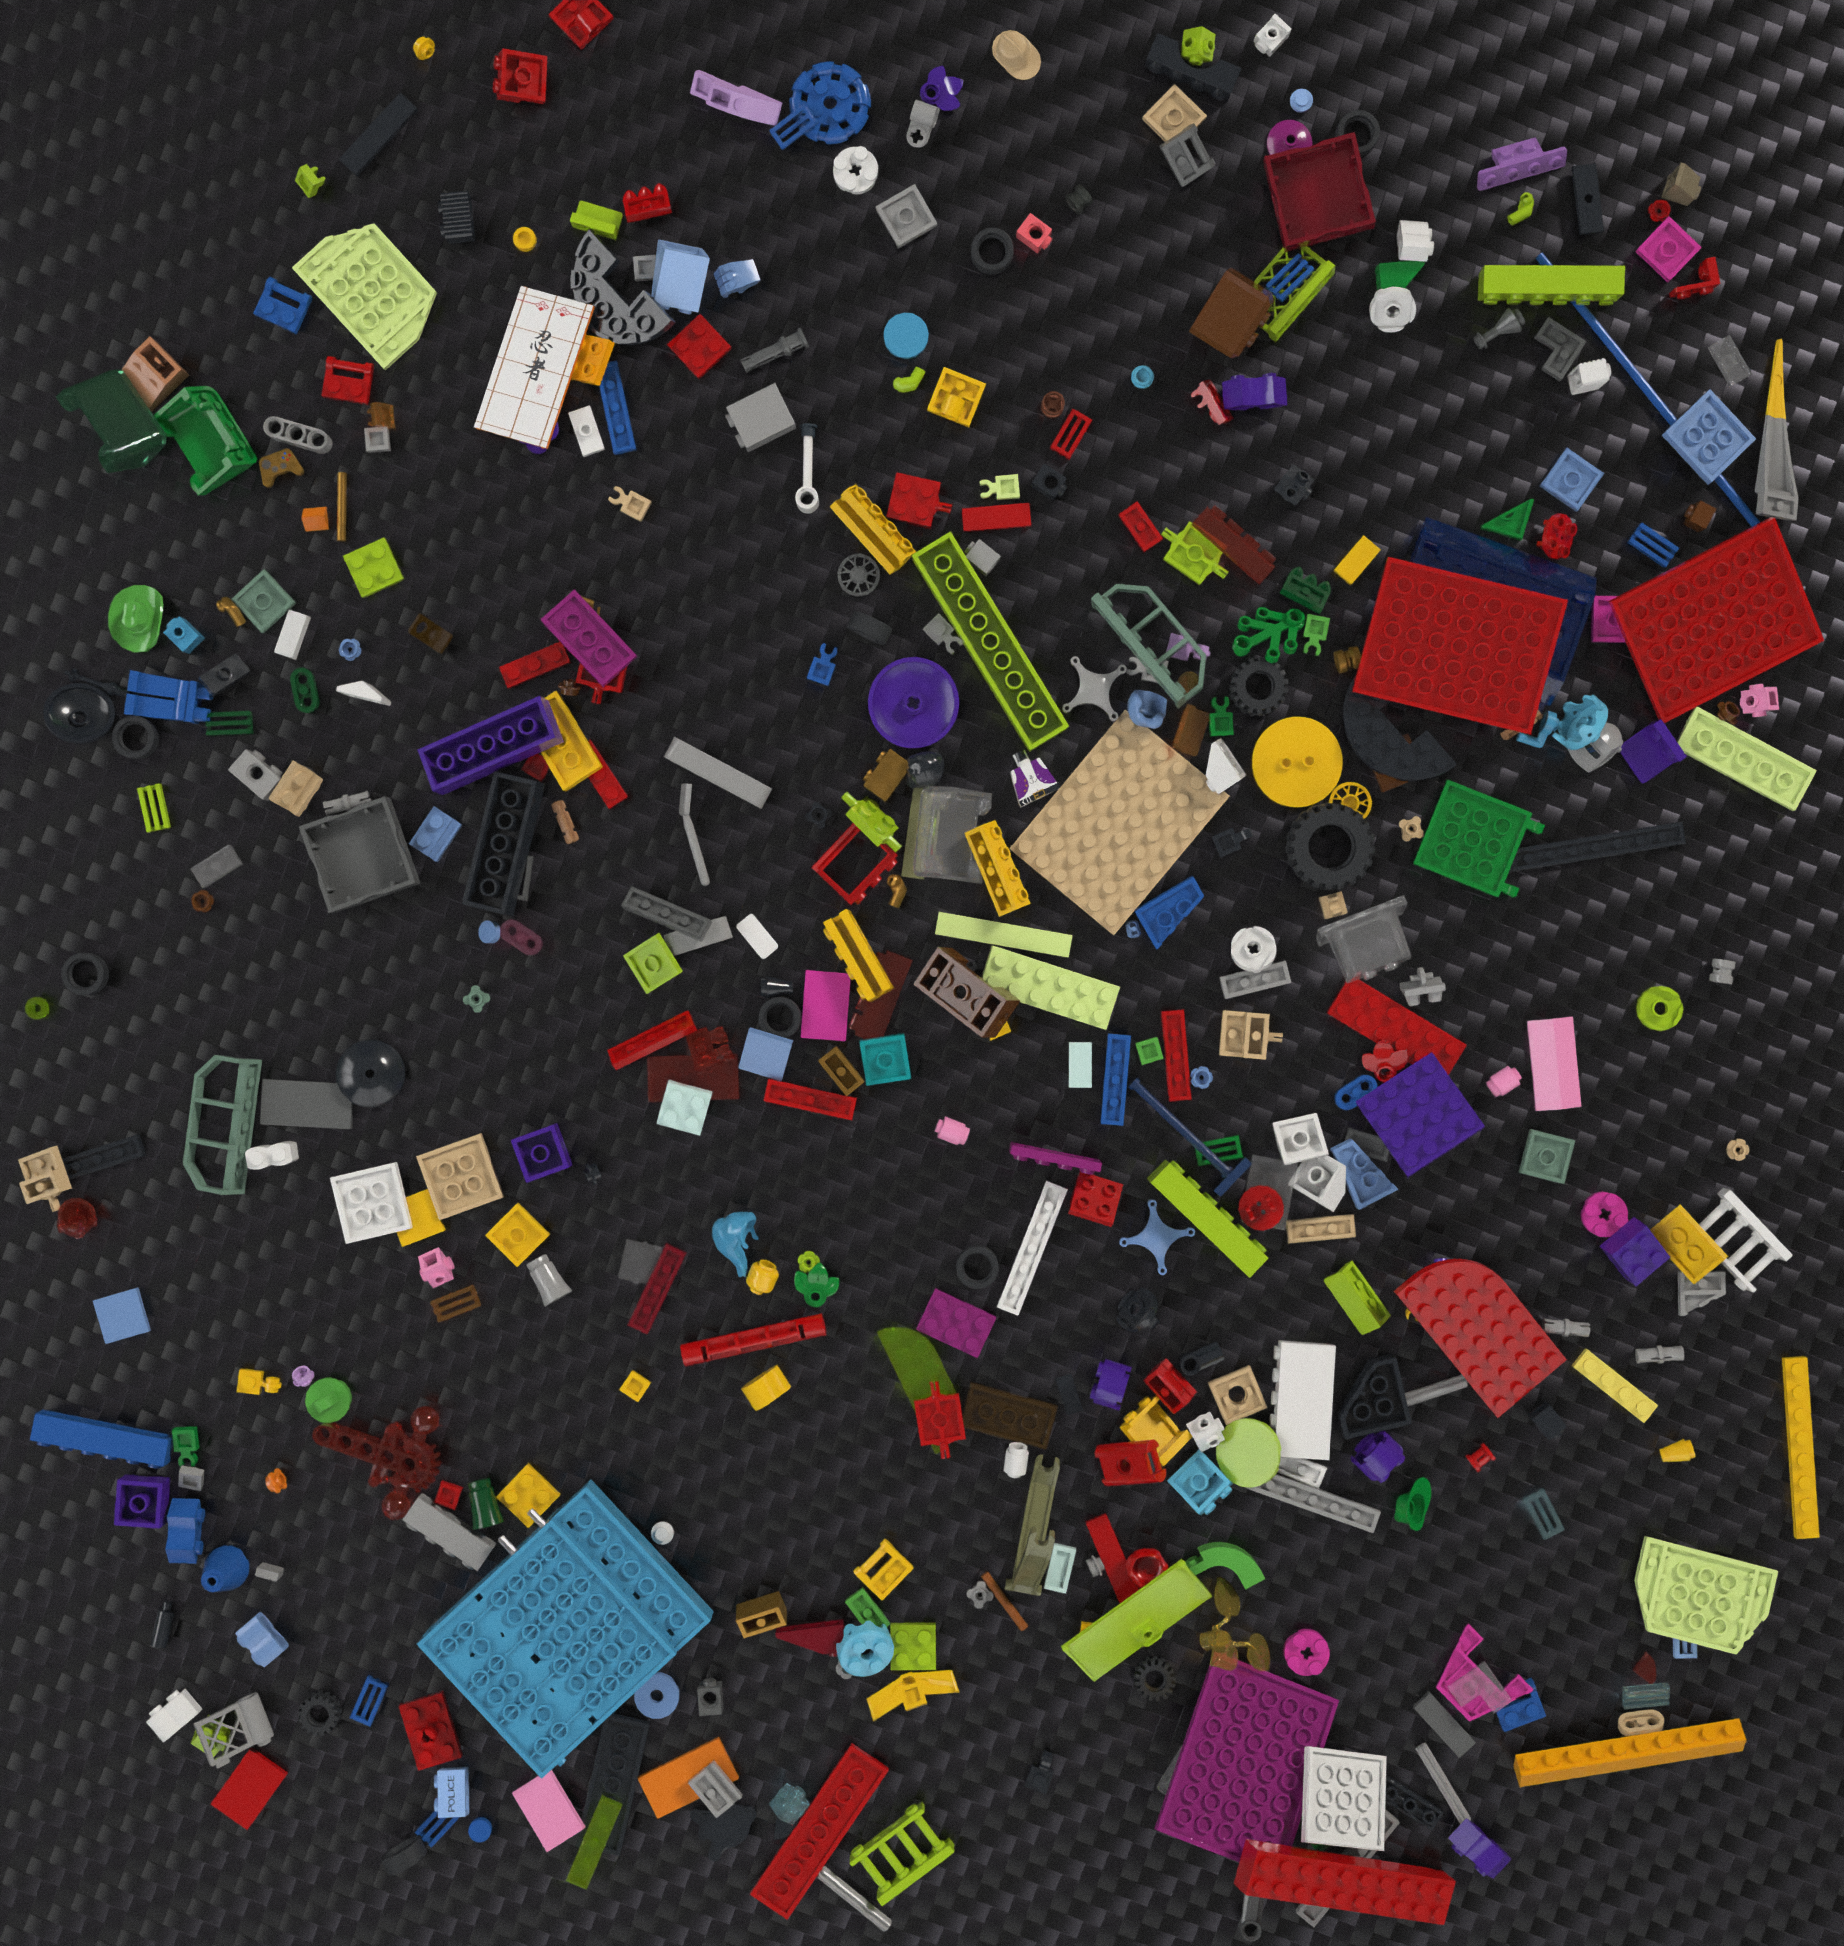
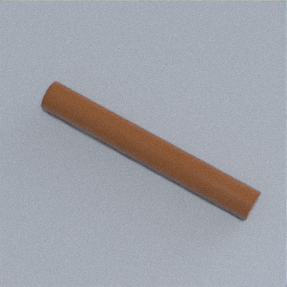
M987 1571L982 1574L981 1578L1021 1631L1025 1630L1028 1627L1027 1623L990 1573Z

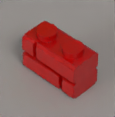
M1167 1358L1156 1365L1143 1379L1173 1414L1186 1406L1197 1392Z

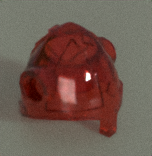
M71 1198L60 1206L57 1221L59 1233H65L68 1236L80 1239L92 1227L97 1226L96 1212L88 1201L81 1198Z

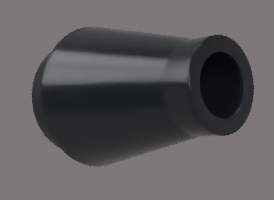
M769 976L760 979V996L771 998L787 994L792 995L793 981Z

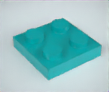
M904 1033L859 1040L866 1086L911 1079Z

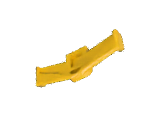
M952 1670L915 1673L911 1671L900 1675L898 1679L868 1697L867 1703L874 1722L902 1703L905 1710L909 1711L927 1705L925 1695L959 1693V1689Z

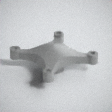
M1072 657L1070 663L1078 672L1080 685L1075 698L1071 702L1064 704L1062 711L1069 713L1072 708L1078 705L1093 704L1102 708L1108 714L1111 721H1116L1118 713L1114 712L1110 705L1109 690L1113 681L1119 675H1123L1126 672V666L1120 665L1115 671L1108 674H1096L1085 669L1078 657Z

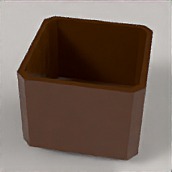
M1231 267L1222 276L1189 332L1230 358L1238 357L1246 346L1250 348L1259 335L1256 333L1259 326L1263 328L1271 316L1268 311L1274 303L1273 294Z

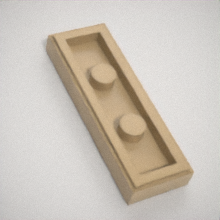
M1353 1214L1285 1220L1287 1243L1356 1237Z

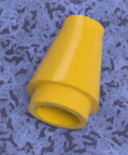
M1682 1439L1659 1449L1663 1462L1690 1461L1691 1458H1695L1691 1440L1685 1441Z

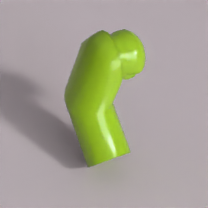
M1523 193L1520 196L1518 210L1507 216L1511 226L1531 216L1534 206V199L1531 193Z
M915 367L910 377H897L893 381L894 389L902 393L914 391L923 378L925 371Z

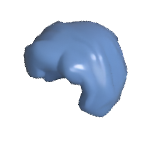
M1134 690L1127 704L1130 719L1138 726L1152 729L1160 727L1166 715L1167 699L1150 691Z

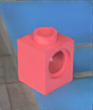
M1030 213L1017 230L1016 238L1038 254L1041 248L1045 250L1053 239L1050 237L1052 229ZM1036 230L1042 236L1039 239H1034L1030 236V232Z

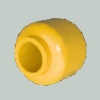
M760 1260L751 1265L746 1277V1283L750 1287L751 1292L762 1295L773 1290L779 1277L776 1265L767 1260Z

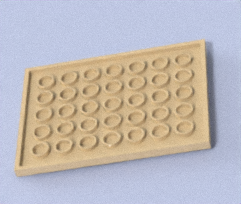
M1124 710L1009 849L1114 936L1230 795L1225 791L1220 794L1216 791L1212 792L1206 783L1208 779L1202 772L1150 729L1134 724L1129 717L1128 711Z

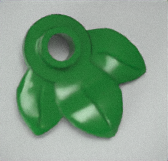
M820 1262L810 1270L808 1275L802 1271H796L794 1276L796 1289L804 1294L806 1303L811 1307L822 1306L826 1298L835 1294L839 1287V1278H828L827 1270ZM813 1293H818L820 1295V1298L818 1300H813L811 1298V1295Z

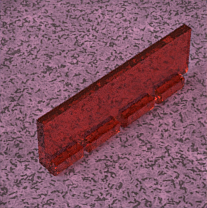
M1216 505L1211 510L1207 507L1191 525L1260 585L1275 568L1272 563L1276 558L1265 548L1259 553L1257 549L1261 545L1248 533L1242 538L1240 534L1244 530L1231 518L1225 523L1223 520L1227 515Z
M887 951L886 954L876 953V957L894 989L872 1002L859 997L855 1009L863 1011V1014L853 1013L848 1028L856 1030L855 1035L864 1039L884 1036L911 966V959Z

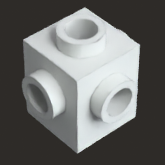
M1211 1412L1200 1415L1195 1420L1186 1424L1201 1452L1215 1447L1225 1440L1221 1432L1225 1429L1220 1419H1214Z

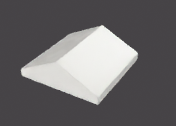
M364 681L337 686L336 691L344 695L383 705H391L389 699Z
M1317 1113L1273 1123L1278 1150L1284 1165L1329 1155Z

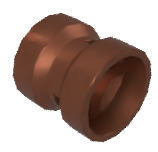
M1055 391L1049 392L1044 396L1041 410L1047 418L1054 419L1062 414L1065 405L1063 396Z

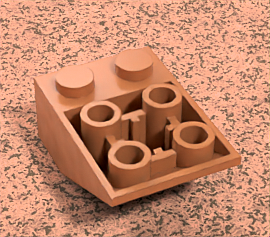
M149 337L133 352L108 390L139 422H142L189 374L158 342Z

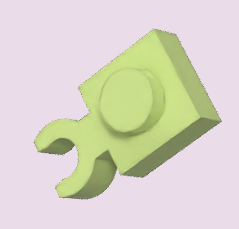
M1018 474L995 476V483L989 480L980 481V486L986 485L989 487L987 493H981V498H989L992 494L997 495V500L1020 498Z

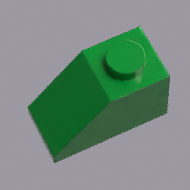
M1425 261L1379 263L1375 269L1377 291L1389 287L1406 288L1422 269Z

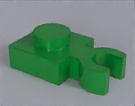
M1216 697L1211 699V706L1215 713L1209 714L1210 737L1234 735L1233 712L1226 713V708L1229 705L1228 697L1223 698V706L1217 705Z
M197 1426L175 1427L172 1430L174 1452H181V1456L178 1459L179 1466H184L185 1458L190 1459L191 1466H195L198 1457L193 1451L199 1449Z

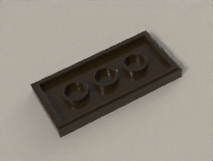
M970 1382L962 1412L964 1428L1046 1450L1058 1405Z

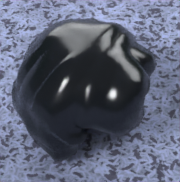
M922 752L908 757V772L905 775V781L910 788H929L940 782L944 772V759L940 753Z

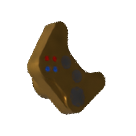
M287 448L262 457L259 460L262 482L267 488L273 486L275 478L279 475L286 474L287 472H293L298 476L304 474V469L298 459Z

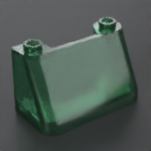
M120 369L109 370L67 387L56 396L61 406L67 411H76L80 407L104 442V445L99 450L98 457L107 473L145 467L166 444L167 439L164 430L127 375Z

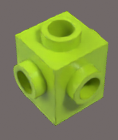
M1203 26L1184 30L1181 58L1188 61L1192 66H1202L1203 63L1212 62L1216 34Z
M209 1722L201 1726L204 1734L212 1738L217 1724ZM221 1726L216 1739L227 1743L231 1729ZM195 1730L191 1744L204 1752ZM215 1742L211 1750L213 1757L219 1751L223 1752L225 1745Z

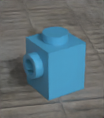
M180 616L172 619L167 624V629L163 632L178 648L187 654H190L205 639L186 619Z

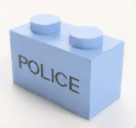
M469 1767L439 1769L437 1774L434 1775V1788H438V1798L434 1800V1810L438 1812V1818L466 1817L469 1814Z

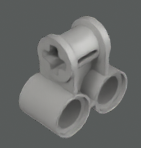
M915 100L907 132V141L910 145L920 148L927 144L931 130L935 127L939 116V107ZM920 130V135L923 136V140H918L917 143H915V138H913L912 135L913 133H918V131Z

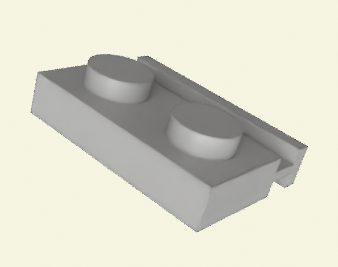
M715 1760L688 1781L690 1787L716 1818L730 1808L738 1799L742 1798V1793Z

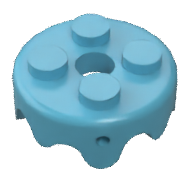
M1593 694L1591 696L1583 695V703L1581 704L1566 702L1563 705L1565 716L1563 720L1559 721L1557 728L1559 734L1555 732L1552 736L1567 749L1578 750L1591 742H1595L1600 737V732L1607 722L1608 708Z
M866 1621L860 1626L847 1624L844 1628L842 1641L836 1644V1650L840 1665L847 1673L865 1677L880 1672L890 1663L894 1654V1644L885 1624L878 1627L873 1622ZM866 1649H871L870 1653L866 1655L861 1654Z

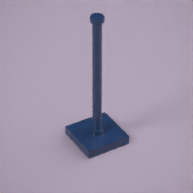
M1136 1078L1128 1088L1130 1090L1134 1089L1222 1173L1221 1177L1224 1179L1213 1189L1221 1197L1252 1163L1247 1158H1243L1234 1168L1228 1167L1139 1083L1140 1080Z

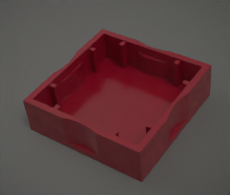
M1355 132L1323 140L1310 147L1294 148L1264 156L1265 172L1284 252L1374 228L1376 221L1369 191L1362 175V161Z

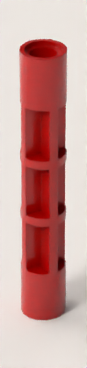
M822 1313L681 1344L680 1349L682 1360L686 1367L821 1337L827 1334Z

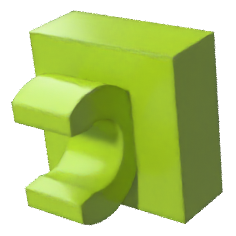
M305 164L299 167L295 181L308 198H311L317 194L318 188L323 186L326 178L324 176L317 178L318 168L312 167L310 169Z

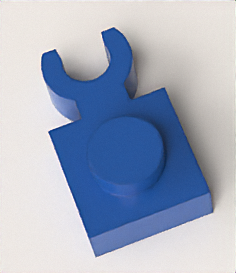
M823 643L820 647L821 659L814 657L807 679L829 686L836 664L830 661L836 657L837 648L834 647L831 654H826V644Z

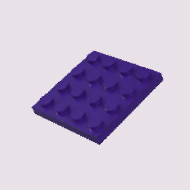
M1432 1052L1356 1101V1105L1407 1178L1485 1128L1482 1121Z

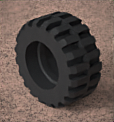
M1322 803L1309 807L1308 810L1300 813L1299 817L1292 822L1291 829L1286 836L1287 845L1285 846V853H1287V861L1294 870L1293 872L1305 883L1323 890H1340L1348 885L1352 886L1357 882L1356 880L1360 877L1362 878L1367 873L1365 871L1368 866H1371L1373 862L1371 860L1372 855L1375 854V847L1373 846L1375 838L1374 834L1371 833L1369 823L1363 819L1359 812L1345 805ZM1326 825H1335L1342 828L1348 834L1351 841L1349 857L1343 864L1334 868L1319 866L1313 861L1309 853L1311 836L1317 829Z

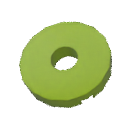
M1664 986L1650 987L1641 994L1637 1001V1016L1641 1023L1649 1029L1657 1031L1667 1030L1677 1025L1682 1018L1683 1004L1678 993L1671 988ZM1658 1002H1662L1665 1005V1011L1661 1015H1658L1654 1010Z

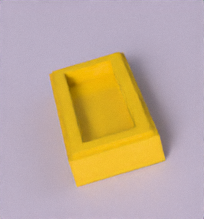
M1363 535L1333 571L1351 585L1381 549Z

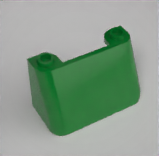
M209 386L184 387L150 418L155 425L156 431L160 435L174 437L196 472L191 476L190 483L198 496L210 493L250 468L257 461L255 452L220 395Z

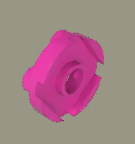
M1601 1191L1590 1195L1585 1200L1583 1210H1581L1583 1225L1588 1231L1599 1237H1611L1628 1222L1626 1204L1613 1193ZM1603 1208L1610 1212L1607 1220L1599 1218Z
M1301 1629L1290 1635L1283 1648L1287 1665L1299 1675H1318L1329 1661L1330 1651L1326 1640L1320 1633L1312 1629ZM1306 1647H1310L1312 1655L1308 1656V1658H1304V1655L1301 1653V1650H1305Z

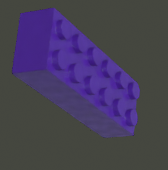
M538 696L418 749V753L432 791L444 795L494 773V771L497 772L561 744L564 740L549 701Z

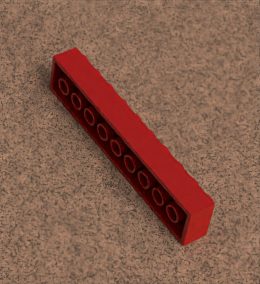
M1249 1839L1245 1840L1234 1884L1246 1896L1440 1925L1445 1923L1456 1883L1447 1873L1439 1869Z

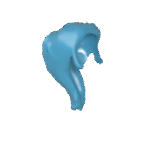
M734 1212L726 1218L716 1220L712 1227V1238L717 1249L734 1264L738 1277H746L748 1271L747 1259L742 1247L745 1249L749 1247L745 1242L748 1232H751L753 1239H759L754 1230L756 1216L752 1212Z

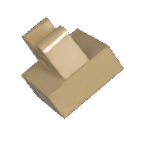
M1342 891L1319 897L1324 919L1348 913Z

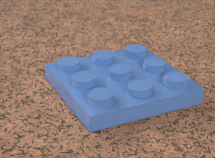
M1711 389L1705 392L1662 434L1707 485L1715 480L1756 440Z

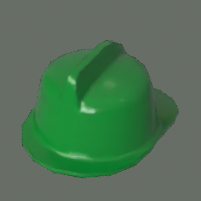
M1424 1477L1418 1478L1411 1491L1401 1494L1396 1501L1394 1519L1397 1522L1409 1524L1414 1531L1422 1528L1430 1503L1431 1485L1428 1479Z

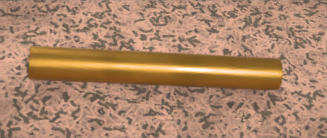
M345 472L337 473V541L340 542L346 541L347 473Z

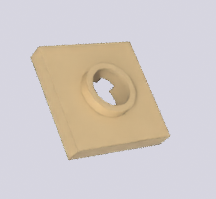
M1250 1365L1208 1382L1225 1425L1268 1408ZM1234 1386H1241L1245 1391L1243 1400L1239 1402H1234L1229 1398V1390Z

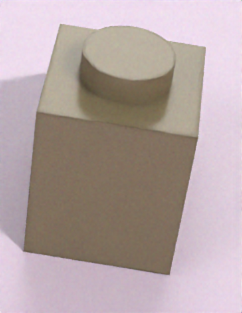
M1680 163L1668 176L1662 198L1688 206L1699 196L1701 186L1698 185L1701 177L1686 164Z

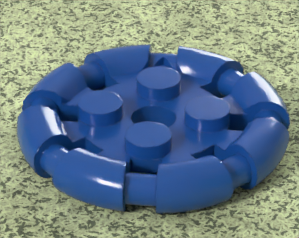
M831 61L812 65V69L806 72L804 70L793 84L791 89L793 95L789 98L790 113L802 104L807 103L808 108L819 121L817 125L804 134L811 140L816 142L818 140L825 141L826 144L842 143L847 141L851 135L859 133L869 117L867 115L868 108H871L870 92L867 84H863L861 81L862 76L850 66L845 64L842 66L836 65ZM832 74L840 75V80H831ZM818 77L820 81H817L814 86L811 80ZM854 85L856 91L851 94L849 88ZM802 94L808 96L807 102L801 100ZM831 98L837 104L833 109H827L824 106L825 100ZM853 106L859 107V111L852 112ZM804 111L801 112L798 116H796L793 119V121L797 122L804 115H806V113ZM846 120L849 126L842 129L839 124ZM805 121L798 129L801 130L811 121ZM821 126L829 128L828 132L820 131Z

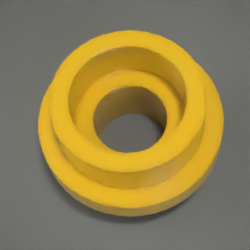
M418 38L413 46L416 57L420 60L430 58L434 53L435 43L430 38Z

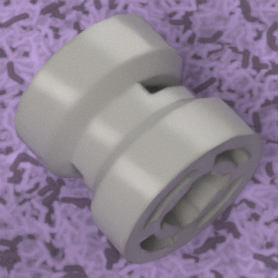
M1713 958L1712 967L1714 969L1710 974L1709 981L1732 984L1733 977L1731 972L1735 969L1736 962Z

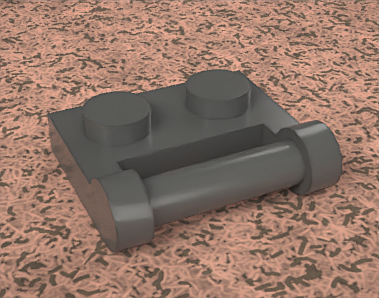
M1194 123L1188 125L1183 131L1159 146L1181 187H1184L1215 166L1213 158L1209 157L1197 134L1198 129ZM1188 138L1201 160L1199 166L1196 165L1184 142Z

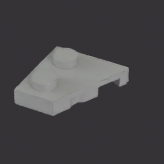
M1677 1271L1678 1315L1685 1316L1693 1309L1708 1304L1709 1301L1718 1299L1726 1294L1725 1271H1710L1696 1284H1693L1682 1271Z

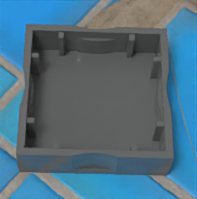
M382 797L356 806L343 814L328 816L299 826L308 855L315 865L318 883L329 913H337L420 884L394 806L389 797Z

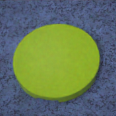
M1251 1418L1235 1420L1224 1428L1225 1430L1222 1431L1225 1440L1216 1446L1217 1462L1223 1474L1231 1482L1242 1487H1257L1269 1482L1278 1472L1281 1458L1280 1451L1282 1449L1276 1433L1266 1423Z

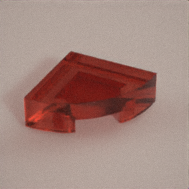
M1646 1652L1633 1668V1671L1653 1685L1657 1677L1656 1665L1653 1658Z

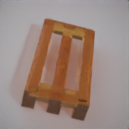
M474 1285L430 1301L438 1323L481 1306ZM471 1291L472 1295L442 1307L438 1306L440 1302ZM473 1299L475 1301L471 1305L442 1316V1311Z

